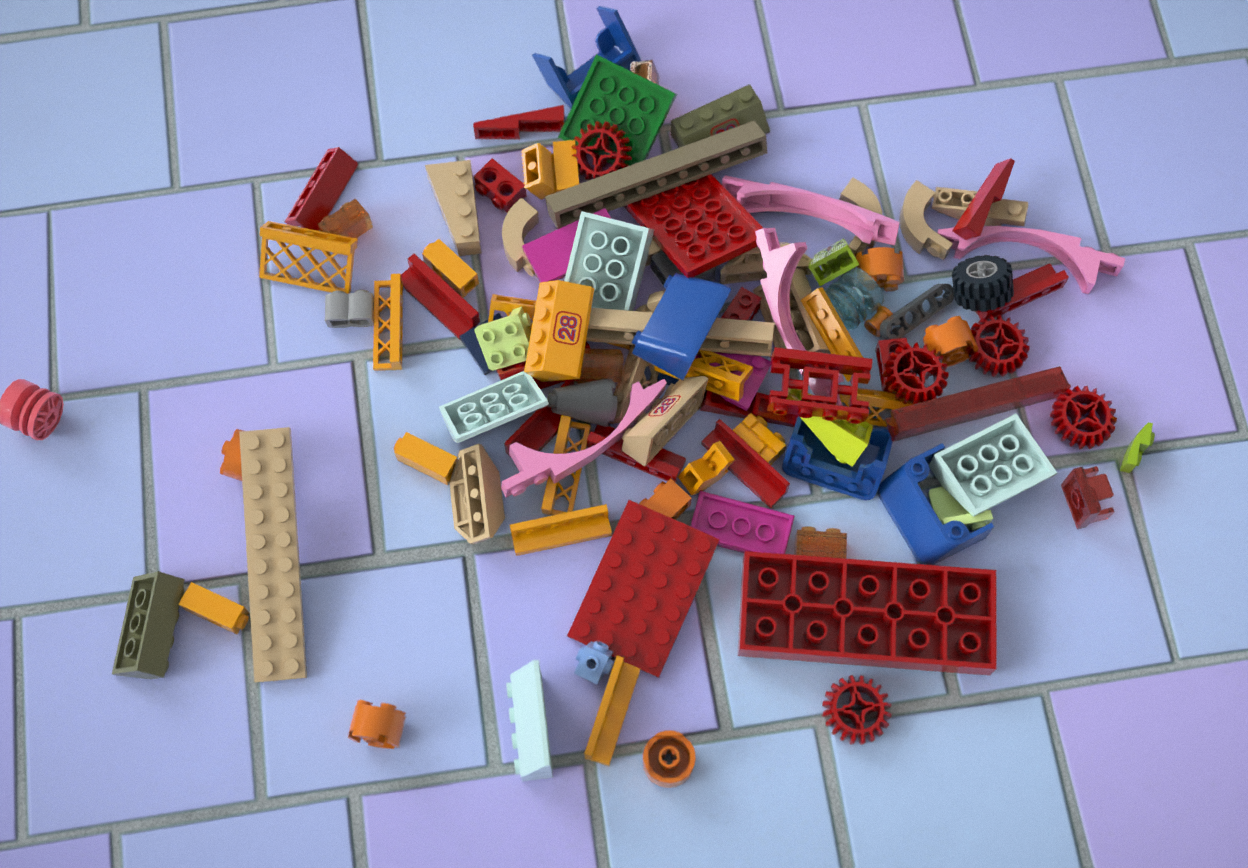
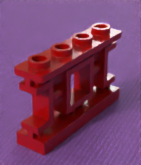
M775 347L771 356L770 373L783 374L781 391H770L767 411H772L776 415L798 414L801 418L822 417L826 421L847 420L851 424L865 422L869 415V402L857 400L858 383L868 384L871 379L872 359ZM790 368L803 369L802 380L789 379ZM839 374L852 375L850 386L838 384ZM809 377L831 380L830 397L809 395ZM788 388L801 390L800 401L787 399ZM837 394L850 396L849 407L836 405Z

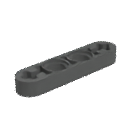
M936 284L885 319L880 325L881 336L886 340L898 339L909 333L953 301V287L950 284ZM943 294V298H935ZM924 300H928L930 304L927 312L922 308ZM908 311L913 316L910 324L905 320V315Z

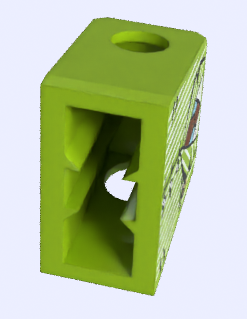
M841 239L815 254L808 267L818 284L822 286L859 265V262L845 239Z

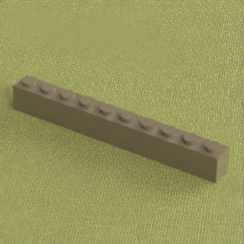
M755 121L743 124L545 196L548 214L556 228L560 229L579 220L581 211L591 214L606 208L607 212L767 154L766 135Z

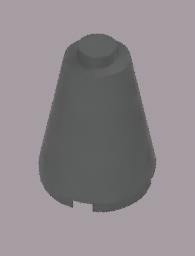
M600 379L554 388L552 393L548 394V407L556 414L609 427L611 426L609 422L614 421L617 412V396H613L612 389H616V386L612 379Z

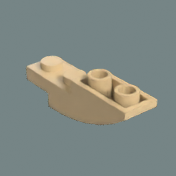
M936 187L932 209L960 219L978 191ZM1002 199L992 203L984 226H1002V224L1025 226L1028 202Z

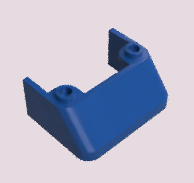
M598 6L596 9L605 28L596 36V46L599 50L597 55L636 74L641 68V58L618 10ZM538 53L532 54L547 85L572 108L595 56L567 76L563 68L555 65L552 57Z
M943 443L908 460L885 478L878 488V496L918 563L924 565H935L982 541L994 528V525L990 523L970 533L967 527L960 521L954 520L943 525L922 492L918 483L928 477L930 472L929 464L934 454L944 450L945 446Z

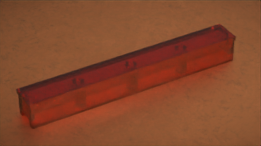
M1061 366L894 409L890 411L892 417L885 418L884 421L891 435V440L894 442L1055 399L1060 394H1064L1071 385L1068 383Z

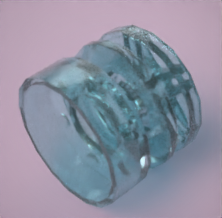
M857 267L838 277L837 282L829 285V288L824 290L846 329L849 330L856 329L861 322L866 320L867 315L876 311L884 302L883 293L878 284L870 275Z

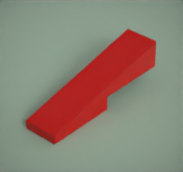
M564 105L474 122L475 139H520V132H561L565 123Z
M1012 158L995 164L952 232L964 240L981 236L991 204L1002 200L1015 163Z
M705 390L700 411L744 419L752 413L755 417L761 416L767 423L795 427L798 414L776 415L772 411H767L769 395L759 392L756 393L748 410L745 411L726 401L719 394Z

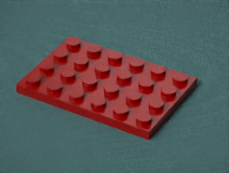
M712 174L624 206L640 226L654 229L652 237L654 242L687 278L695 277L758 247L755 231L763 228Z
M628 500L567 637L585 645L591 641L603 642L609 646V650L614 652L612 657H623L625 663L659 678L720 539Z

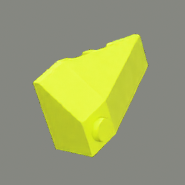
M788 388L787 399L800 401L801 390ZM815 416L801 418L839 462L849 464L852 467L868 446L873 426L866 421L859 424H851L847 420L840 419L826 421L822 417Z

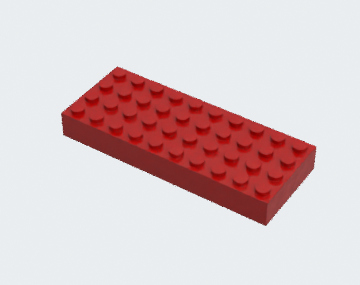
M745 551L742 561L737 656L990 676L997 669L996 570Z

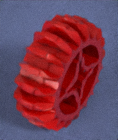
M597 121L595 128L592 124H588V132L581 129L580 133L583 137H575V140L579 143L578 145L571 146L577 150V153L572 156L577 157V165L581 167L578 173L580 175L586 173V180L595 179L617 171L621 167H628V164L624 162L625 160L632 159L631 156L626 155V152L632 151V147L625 146V144L629 143L630 139H622L625 132L623 130L618 131V126L615 124L610 128V122H604L602 126L601 122ZM601 134L600 138H598L597 143L594 146L589 147V142L595 136ZM609 136L615 141L617 152L611 149L610 140H608ZM593 150H605L610 155H598ZM586 153L593 157L594 169L588 163ZM609 159H616L609 169L603 171V167L606 166Z
M990 315L987 320L982 317L978 323L972 325L971 332L977 343L978 351L974 353L973 348L970 350L971 346L968 349L966 348V351H969L968 355H971L969 363L976 362L975 370L981 367L984 369L983 375L991 371L992 377H995L998 372L1004 377L1007 372L1013 374L1016 369L1022 367L1023 362L1028 358L1026 353L1029 352L1030 346L1026 345L1029 342V337H1024L1025 329H1017L1019 322L1013 325L1010 323V317L1004 321L1001 315L996 320ZM994 332L993 336H986L985 338H980L982 335L986 333ZM1014 354L1011 358L1000 360L1002 355Z
M918 342L914 343L913 348L908 343L903 348L899 346L896 348L895 353L889 354V360H886L884 363V368H886L882 372V375L886 377L884 385L890 386L888 393H896L895 400L902 397L904 405L908 401H912L913 407L917 406L918 401L923 406L927 404L928 400L934 402L937 398L936 396H941L943 389L948 384L946 381L949 377V373L946 372L947 364L941 363L943 355L936 357V349H933L931 352L928 351L927 344L923 348H919ZM906 361V369L898 373L897 366ZM929 376H933V384L925 388V380Z
M1078 385L1072 390L1066 389L1063 394L1057 397V401L1053 403V410L1050 413V417L1053 418L1051 426L1058 427L1055 430V434L1063 435L1061 442L1066 441V439L1070 440V447L1078 443L1079 450L1083 449L1085 444L1088 449H1092L1095 445H1102L1104 441L1111 437L1110 433L1114 432V424L1117 422V418L1113 416L1116 413V409L1109 408L1112 400L1105 401V393L1099 396L1097 388L1093 389L1092 392L1089 391L1088 386H1084L1082 390ZM1086 413H1089L1085 419H1082L1080 422H1078L1082 416H1084ZM1067 415L1071 418V420H1072V425H1071V423L1069 422V420H1068V418H1067Z
M850 675L848 683L844 678H840V686L833 683L831 685L833 692H826L825 697L830 701H823L822 706L830 710L823 711L822 716L831 717L825 725L827 727L835 726L831 732L832 735H836L838 731L842 733L840 741H844L849 736V743L851 745L855 743L856 738H858L860 745H864L866 737L870 742H873L875 740L874 734L879 737L882 736L883 731L881 728L889 726V723L884 719H890L892 714L884 710L891 708L892 705L889 702H883L888 697V694H879V691L882 689L881 685H877L876 688L871 686L874 683L873 679H870L866 684L864 683L863 675L859 676L858 682L855 681L853 675ZM850 692L849 704L843 705L842 708H837L838 698L842 694ZM860 692L868 695L873 702L864 701L860 696ZM854 705H858V708L861 707L862 711L859 715L852 712L851 709ZM877 711L875 723L864 729L865 715ZM839 716L841 718H849L856 729L843 723Z

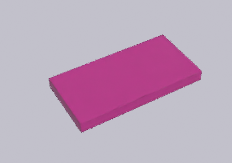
M606 208L593 213L611 218ZM579 220L522 245V250L540 283L560 280L566 276Z
M700 491L691 527L720 539L719 547L741 553L752 551L785 554L795 516Z

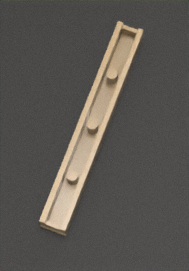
M591 308L586 341L634 345L632 341L637 331L643 332L653 313ZM716 318L699 350L771 357L775 323Z

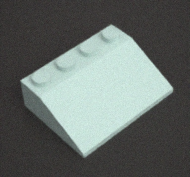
M581 211L564 281L593 287L594 295L591 308L634 311L654 229Z
M523 371L444 404L439 409L453 441L460 443L547 406L549 403L532 376Z
M1017 414L934 454L929 465L941 486L973 517L1057 474Z
M533 660L510 675L511 682L506 683L508 698H513V708H509L510 723H515L516 733L511 734L513 749H518L519 759H514L516 775H521L522 781L553 778L542 674L539 660Z

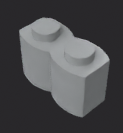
M356 290L355 293L350 294L344 291H333L331 294H326L325 322L330 328L374 326L373 294L367 290Z

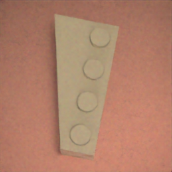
M465 160L425 165L429 183L439 204L458 256L482 254L471 161Z

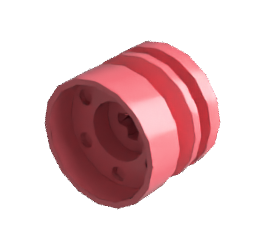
M17 379L6 388L1 396L0 424L14 431H20L23 435L30 436L32 439L44 440L54 431L60 421L64 406L63 398L60 394L51 392L46 388H40L37 384L30 381Z

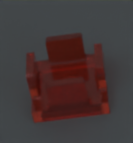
M1097 466L1083 469V467L1074 468L1061 484L1077 529L1085 528L1090 523L1106 520L1114 513L1113 507L1101 510L1099 501L1112 498L1114 493L1107 475H1096L1099 472Z

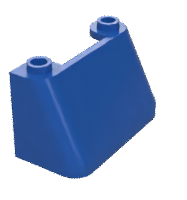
M675 273L674 276H668L663 286L666 291L643 332L637 331L632 341L635 345L632 354L684 380L732 289L724 284L695 277L687 278L683 274Z
M798 416L782 469L793 478L861 500H871L875 497L884 475L895 432L880 427L872 429L868 446L852 467L849 464L839 462Z

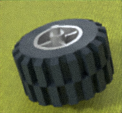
M978 255L961 261L953 269L954 299L959 306L966 310L971 309V311L975 312L992 311L998 307H1003L1005 303H1009L1014 295L1011 264L1004 258Z

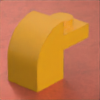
M718 441L710 447L702 458L690 462L679 474L678 478L689 493L695 495L719 481L728 472L727 468L735 459L721 441Z

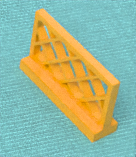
M267 221L260 227L259 236H262L259 278L331 293L333 291L351 293L354 252L357 248L358 239ZM269 240L276 241L282 249L274 254L268 247ZM298 245L304 254L296 259L289 250L290 246ZM313 250H321L327 258L318 263L311 254ZM283 251L292 261L286 267L276 257ZM337 254L347 255V265L341 268L333 257ZM305 256L315 266L308 272L299 263ZM272 260L280 271L277 274L266 272L269 261ZM328 260L337 270L330 277L321 267ZM295 265L302 276L298 279L292 278L287 269ZM317 269L325 280L321 283L314 282L309 274ZM340 274L345 281V288L337 287L331 279Z

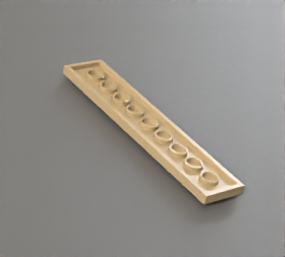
M291 428L241 431L239 435L254 683L307 678Z

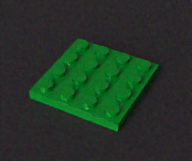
M596 54L558 138L564 141L575 140L576 136L582 138L580 130L584 129L588 132V124H592L595 128L597 121L601 122L602 126L604 122H610V128L615 124L618 126V131L623 130L625 132L622 139H630L629 143L625 144V146L632 147V151L626 152V155L631 156L632 159L625 160L624 163L630 166L647 159L677 94ZM601 134L595 136L588 146H594ZM609 136L610 147L613 151L617 152L616 143ZM593 150L598 155H610L605 150ZM609 159L607 162L613 165L616 159Z

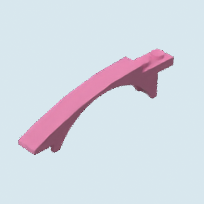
M726 175L722 179V186L749 213L776 211L809 215L833 222L848 229L864 243L870 244L871 241H876L894 246L896 244L900 222L848 202L774 182L768 185Z
M984 226L981 236L964 240L952 232L954 228L938 229L937 232L953 243L951 249L955 250L953 258L956 259L963 258L976 248L997 242H1019L1038 247L1061 261L1075 277L1082 293L1089 294L1094 287L1098 272L1117 276L1125 262V258L1119 257L1114 253H1104L1096 251L1092 247L1080 246L1081 238L1040 229Z
M762 228L755 231L757 236L756 243L761 251L763 268L768 278L762 279L760 282L773 320L787 349L807 351L795 331L789 304L793 274L801 257L807 250L806 242L792 243L780 248L776 229ZM839 374L838 383L844 382L842 374ZM809 377L808 385L814 395L830 397L831 380ZM837 394L836 405L842 406L840 396Z
M665 379L645 389L642 388L639 381L632 384L629 407L623 420L608 437L590 448L573 453L552 454L535 451L517 442L511 444L509 454L519 473L502 481L501 489L505 497L510 495L518 496L526 490V487L532 484H542L548 479V476L551 477L555 484L592 462L620 440L629 427L632 428L644 412L647 413L651 409L654 402L664 393L667 384Z

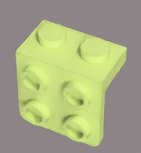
M522 307L513 309L510 316L478 325L475 328V334L486 363L492 371L526 361L531 336V320L527 312L524 313Z
M943 487L932 488L928 492L930 504L943 525L956 520L962 522L969 531L972 530L974 532L990 524L993 520L991 509L973 517Z

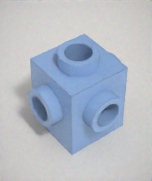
M591 641L586 647L581 646L576 656V660L579 663L574 674L598 684L604 674L608 675L614 664V661L611 660L614 652L608 649V645L600 641Z

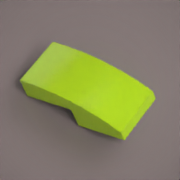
M1148 422L1131 441L1124 454L1120 471L1130 473L1136 466H1139L1142 453L1149 446L1151 447L1154 442L1153 423Z

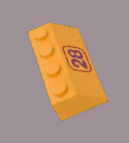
M561 280L541 282L539 284L524 370L526 374L541 382L580 379L594 295L593 287Z

